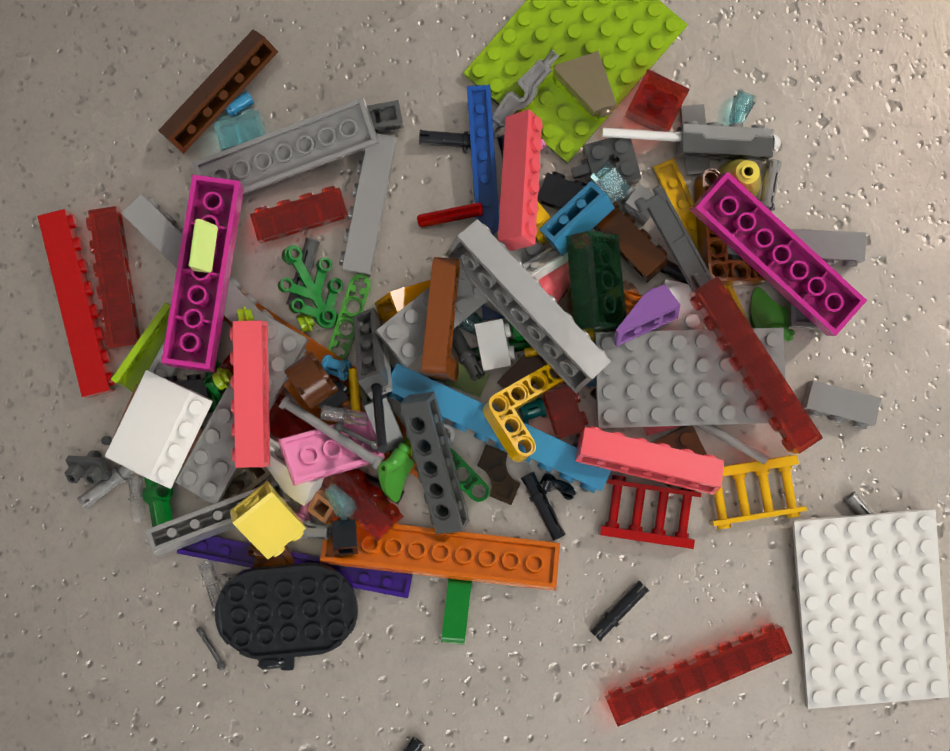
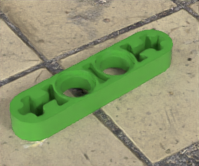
M356 274L350 280L328 350L333 352L334 347L338 348L340 341L335 340L336 336L349 340L348 344L343 342L342 349L345 351L344 355H339L344 360L348 358L355 338L353 316L364 311L371 289V282L364 274ZM360 279H364V284L367 285L366 288H361L359 293L360 296H364L363 300L356 296H350L351 292L356 294L357 286L354 283L355 281L359 282ZM352 300L359 302L360 309L358 312H348V302ZM348 322L352 325L353 329L349 335H342L339 329L342 323Z

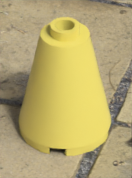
M733 159L727 161L719 168L720 174L728 171L755 197L757 196L761 187V176L759 167L755 162Z

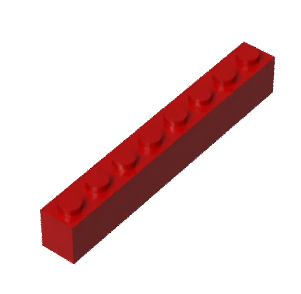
M66 209L38 215L81 396L90 398L114 392V385L116 383L111 380L114 373L113 371L110 372L108 364L111 362L108 349L104 348L103 340H105V333L102 326L99 327L97 320L100 317L98 306L93 303L92 295H94V288L87 279L86 273L89 272L86 260L82 259L80 250H83L81 238L77 237L75 228L78 227L76 217Z

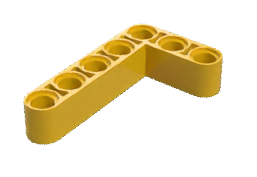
M549 364L494 394L483 406L484 417L510 458L516 462H522L532 455L536 449V444L515 410L565 382ZM550 371H553L557 378H553L550 375ZM531 382H535L538 385V389H534L531 386ZM511 392L519 396V401L512 397ZM492 403L499 406L500 412L493 409ZM505 424H509L513 428V432L507 431ZM518 444L525 447L526 453H522L518 449Z

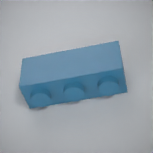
M590 181L539 230L548 243L564 256L614 209V206L607 194L593 181Z

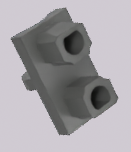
M97 450L90 451L87 456L69 455L65 460L69 468L64 474L69 483H78L80 478H84L88 484L97 485L100 479L109 480L112 476V473L106 468V459Z

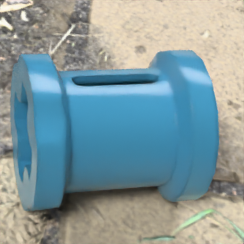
M326 355L321 362L328 375L337 376L342 381L348 378V369H351L349 360L341 361L333 359L331 355Z

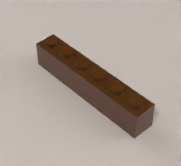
M252 29L158 131L184 154L274 58L278 51L263 35Z

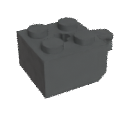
M611 137L585 144L582 149L585 157L584 160H581L582 165L571 168L573 179L585 177L586 181H593L604 192L639 183L642 178L632 141L627 138ZM609 160L616 162L614 168H610L611 165L607 166Z

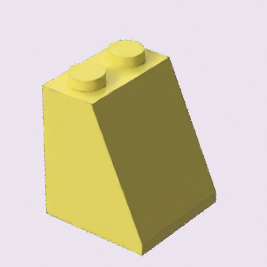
M268 481L230 510L232 523L267 559L280 555L285 549L284 546L290 541H297L306 529L301 519Z

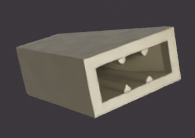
M599 51L554 65V77L592 117L596 115L605 117L612 113V110L615 109L616 101Z

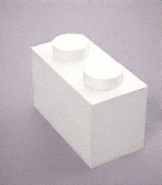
M505 318L476 323L475 330L483 371L513 365L512 360L516 359L514 346L509 345L508 337L512 336L509 322L505 323Z

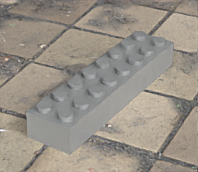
M477 219L455 238L446 255L449 258H458L460 260V270L575 393L579 392L611 362L606 352L593 343L589 334L578 327L573 317L563 311L557 304L556 299L552 295L547 294L541 287L540 282L524 269L523 264L508 252L507 247L491 234L490 229L485 224H482Z

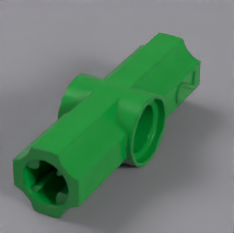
M144 477L146 487L143 489L142 497L145 503L149 505L152 527L173 520L170 504L173 487L170 489Z

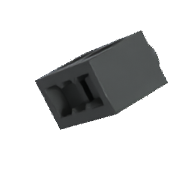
M398 100L367 106L376 133L404 128Z

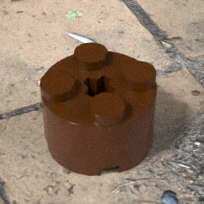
M312 351L284 370L310 409L339 391Z

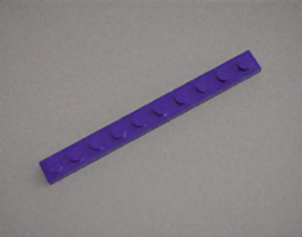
M218 536L209 537L177 550V554L253 568L255 560L254 556L247 554L249 545L252 543ZM291 551L295 564L320 563V556ZM325 564L341 572L350 581L353 588L403 598L409 597L413 574Z

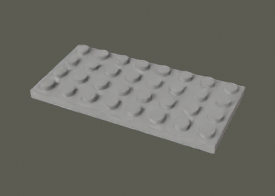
M784 328L650 331L617 347L614 344L616 332L594 333V344L598 348L603 349L611 361L595 376L598 428L787 423Z

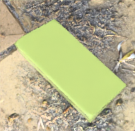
M201 219L195 220L189 267L193 271L211 273L218 227Z
M459 363L457 382H440L481 397L489 375L485 373L479 380L475 376L476 381H472L465 366Z

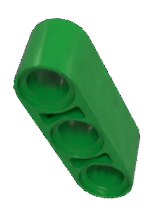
M450 448L456 471L461 467L469 471L467 480H459L461 489L476 502L486 500L490 492L488 485ZM480 484L485 487L486 492L483 497L477 498L472 494V488L475 485Z
M448 578L441 643L465 645L472 581Z

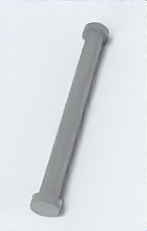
M288 395L282 400L279 405L281 409L289 410L373 465V469L376 470L383 457L380 455L379 457L375 456L295 404Z

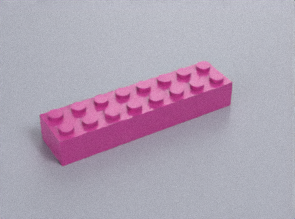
M728 171L721 174L690 208V211L826 336H836L867 301Z
M192 175L161 361L166 366L215 373L244 187L240 181ZM196 219L204 220L218 227L211 273L193 271L189 267Z

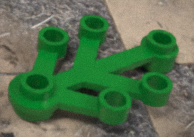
M296 245L288 246L282 252V259L286 264L294 266L305 287L294 284L292 279L285 277L278 282V289L283 293L290 292L310 299L316 307L307 306L302 299L296 298L289 303L290 311L295 314L302 313L315 318L316 323L322 328L333 327L338 319L334 305L337 293L343 288V282L339 278H334L328 282L327 288L329 291L324 303L321 292L326 273L332 268L331 260L323 257L317 261V272L313 282L301 260L303 256L301 249ZM292 250L296 252V254H297V257H296V258L292 257V255H291V251H292ZM322 261L327 264L326 269L321 266ZM283 281L289 284L288 289L283 287ZM333 282H336V283H337V285H338V288H337V289H334V288H333V286H332V283H333ZM295 302L299 303V305H300V309H299V310L295 309V307H294V303H295ZM325 312L330 315V320L325 319Z

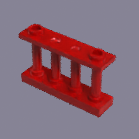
M612 475V479H607L606 483L613 484L608 521L605 522V525H599V535L694 549L695 540L689 538V533H687L692 496L701 497L702 493L683 487L681 489L627 482L626 477ZM622 486L636 488L632 522L628 529L619 528L620 523H617ZM646 489L660 491L655 527L652 528V532L642 531L643 527L641 526ZM669 493L683 495L678 532H675V536L666 535V530H664Z

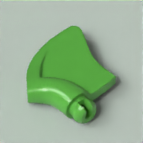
M756 287L753 289L749 309L752 328H784V340L787 342L792 341L795 332L788 327V308L777 304L762 288Z
M403 442L399 443L398 448H395L390 457L381 462L378 468L381 488L384 494L395 503L399 501L407 475L415 464L407 455L411 450L410 446Z

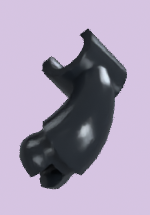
M545 473L540 481V484L543 485V490L550 492L552 488H555L566 500H571L574 498L573 495H576L571 484L558 480L549 473Z
M294 657L281 659L265 658L259 660L257 666L262 670L280 668V670L290 671L294 669Z

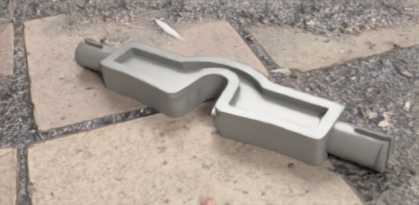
M551 50L544 60H537L532 68L518 80V85L525 92L523 98L513 91L506 94L499 107L492 114L493 133L499 126H505L507 116L516 114L518 110L526 108L533 102L539 85L551 73L552 68L550 66L559 57L554 50Z

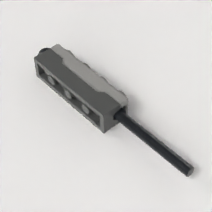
M371 308L353 316L357 378L370 399H373L377 450L379 453H385L387 451L382 395L393 391L389 348L375 332L384 324V321H382L375 308Z

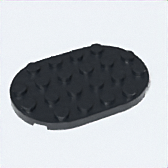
M313 562L246 569L233 576L225 584L215 606L216 627L224 642L239 651V654L258 660L312 656L330 652L339 647L349 634L352 633L358 616V600L350 581L338 570L325 564Z

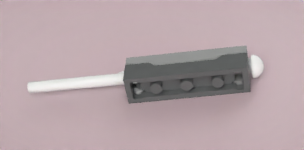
M685 121L684 124L676 129V132L601 128V137L676 142V156L766 161L773 157V152L777 151L781 145L780 138L773 134V129L765 128V125L743 127L741 123L729 124V126H721L719 122L699 125L698 121Z

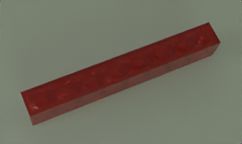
M718 276L713 277L690 292L691 305L696 311L700 310L704 317V325L709 331L713 330L717 337V345L722 351L728 353L731 358L729 359L730 365L736 372L739 371L744 378L742 380L743 385L756 396V405L769 416L768 422L771 428L782 436L783 440L781 442L784 448L793 454H800L823 439Z
M773 622L760 627L761 631L754 634L746 632L740 635L739 640L735 642H722L717 645L718 649L711 652L708 650L701 651L695 654L696 658L692 660H679L673 664V668L665 670V668L658 669L652 672V676L647 679L640 677L630 682L631 685L623 689L619 686L609 690V694L605 696V699L618 727L792 654L793 652L782 626L774 625Z

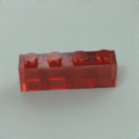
M326 187L322 189V193L315 195L313 193H306L299 196V200L292 202L290 199L282 200L277 203V206L268 208V206L256 208L255 213H251L250 217L257 241L263 244L347 219L348 211L340 187Z

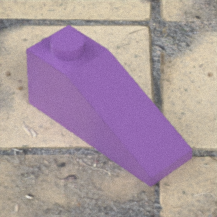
M666 284L658 288L653 287L641 297L616 329L614 341L616 347L678 319L681 305Z

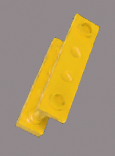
M798 455L769 458L765 465L756 460L724 466L723 476L732 475V479H735L741 515L727 517L721 484V488L714 494L718 519L709 520L710 525L717 526V529L731 528V523L785 514L786 518L801 516L800 512L807 511V507L796 505L790 471L793 470L792 465L799 464ZM778 468V471L781 472L787 508L773 510L767 475L769 474V469ZM755 471V475H758L764 511L750 514L744 478L746 473Z

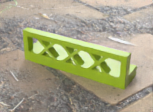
M166 302L163 304L111 378L113 382L123 385L131 392H133L136 384H140L145 371L149 370L165 340L171 304Z

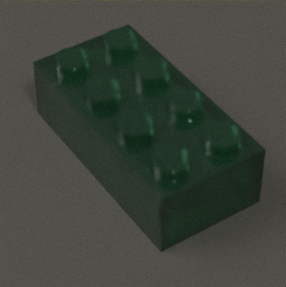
M585 231L566 236L574 322L581 330L586 332L616 331L626 318L619 235Z

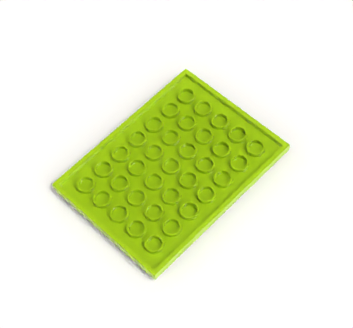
M526 0L468 66L463 75L475 86L490 85L491 99L497 105H500L506 94L510 91H513L522 98L524 97L525 92L518 85V80L532 68L537 60H544L551 50H554L559 57L550 66L552 68L551 73L539 85L533 102L516 113L529 109L542 120L543 125L541 139L546 143V147L568 164L610 115L605 117L596 115L592 117L554 77V65L599 51L616 101V109L687 28L688 24L660 0Z

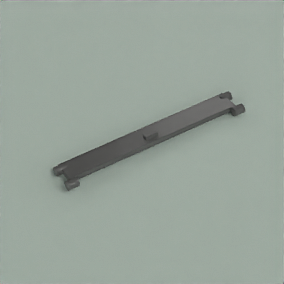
M661 185L652 189L655 195L644 201L642 197L635 200L634 203L640 213L648 210L713 329H741Z

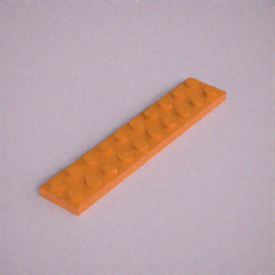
M334 517L329 522H327L326 525H331L332 527L331 521H336L338 518L341 517ZM355 519L358 554L334 556L332 535L330 540L323 539L321 564L556 591L560 543L469 532L436 534L435 528Z

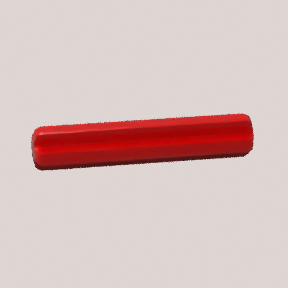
M473 203L419 214L417 216L418 225L420 227H427L482 216L484 214L483 205L481 203Z

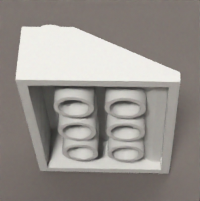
M146 370L105 457L171 489L213 402L212 399Z

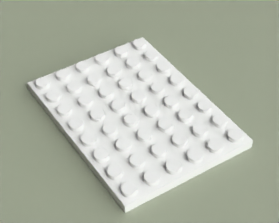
M923 509L792 520L806 707L814 709L949 697L936 510Z

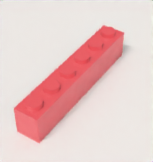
M529 109L507 116L505 119L498 241L502 242L510 251L535 245L537 233L540 150L542 147L541 130L543 125L542 120Z
M261 320L233 321V327L230 328V340L233 341L230 362L234 366V375L231 376L230 381L231 388L234 390L231 411L234 414L235 423L232 424L231 428L232 437L235 438L232 460L235 462V468L270 466L268 322Z
M593 426L585 427L579 435L575 462L712 495L721 488L724 460L717 459L714 455H699L689 449L679 450L671 448L670 445L664 443L654 444L644 438L633 439L625 437L624 434L619 432H604L600 428Z

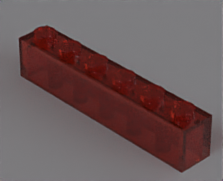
M117 206L88 210L89 217L86 218L88 231H91L92 240L89 242L92 254H95L96 263H93V271L99 281L96 292L98 299L102 301L103 308L100 309V318L102 323H105L106 332H103V339L105 345L111 350L133 348L141 337L124 223L121 214L122 210Z

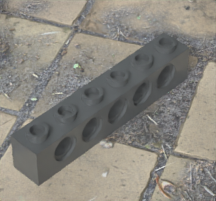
M435 392L408 395L400 404V414L404 418L406 436L410 440L413 449L412 457L417 463L419 470L418 478L424 488V499L431 513V524L434 525L436 534L463 532L470 520Z

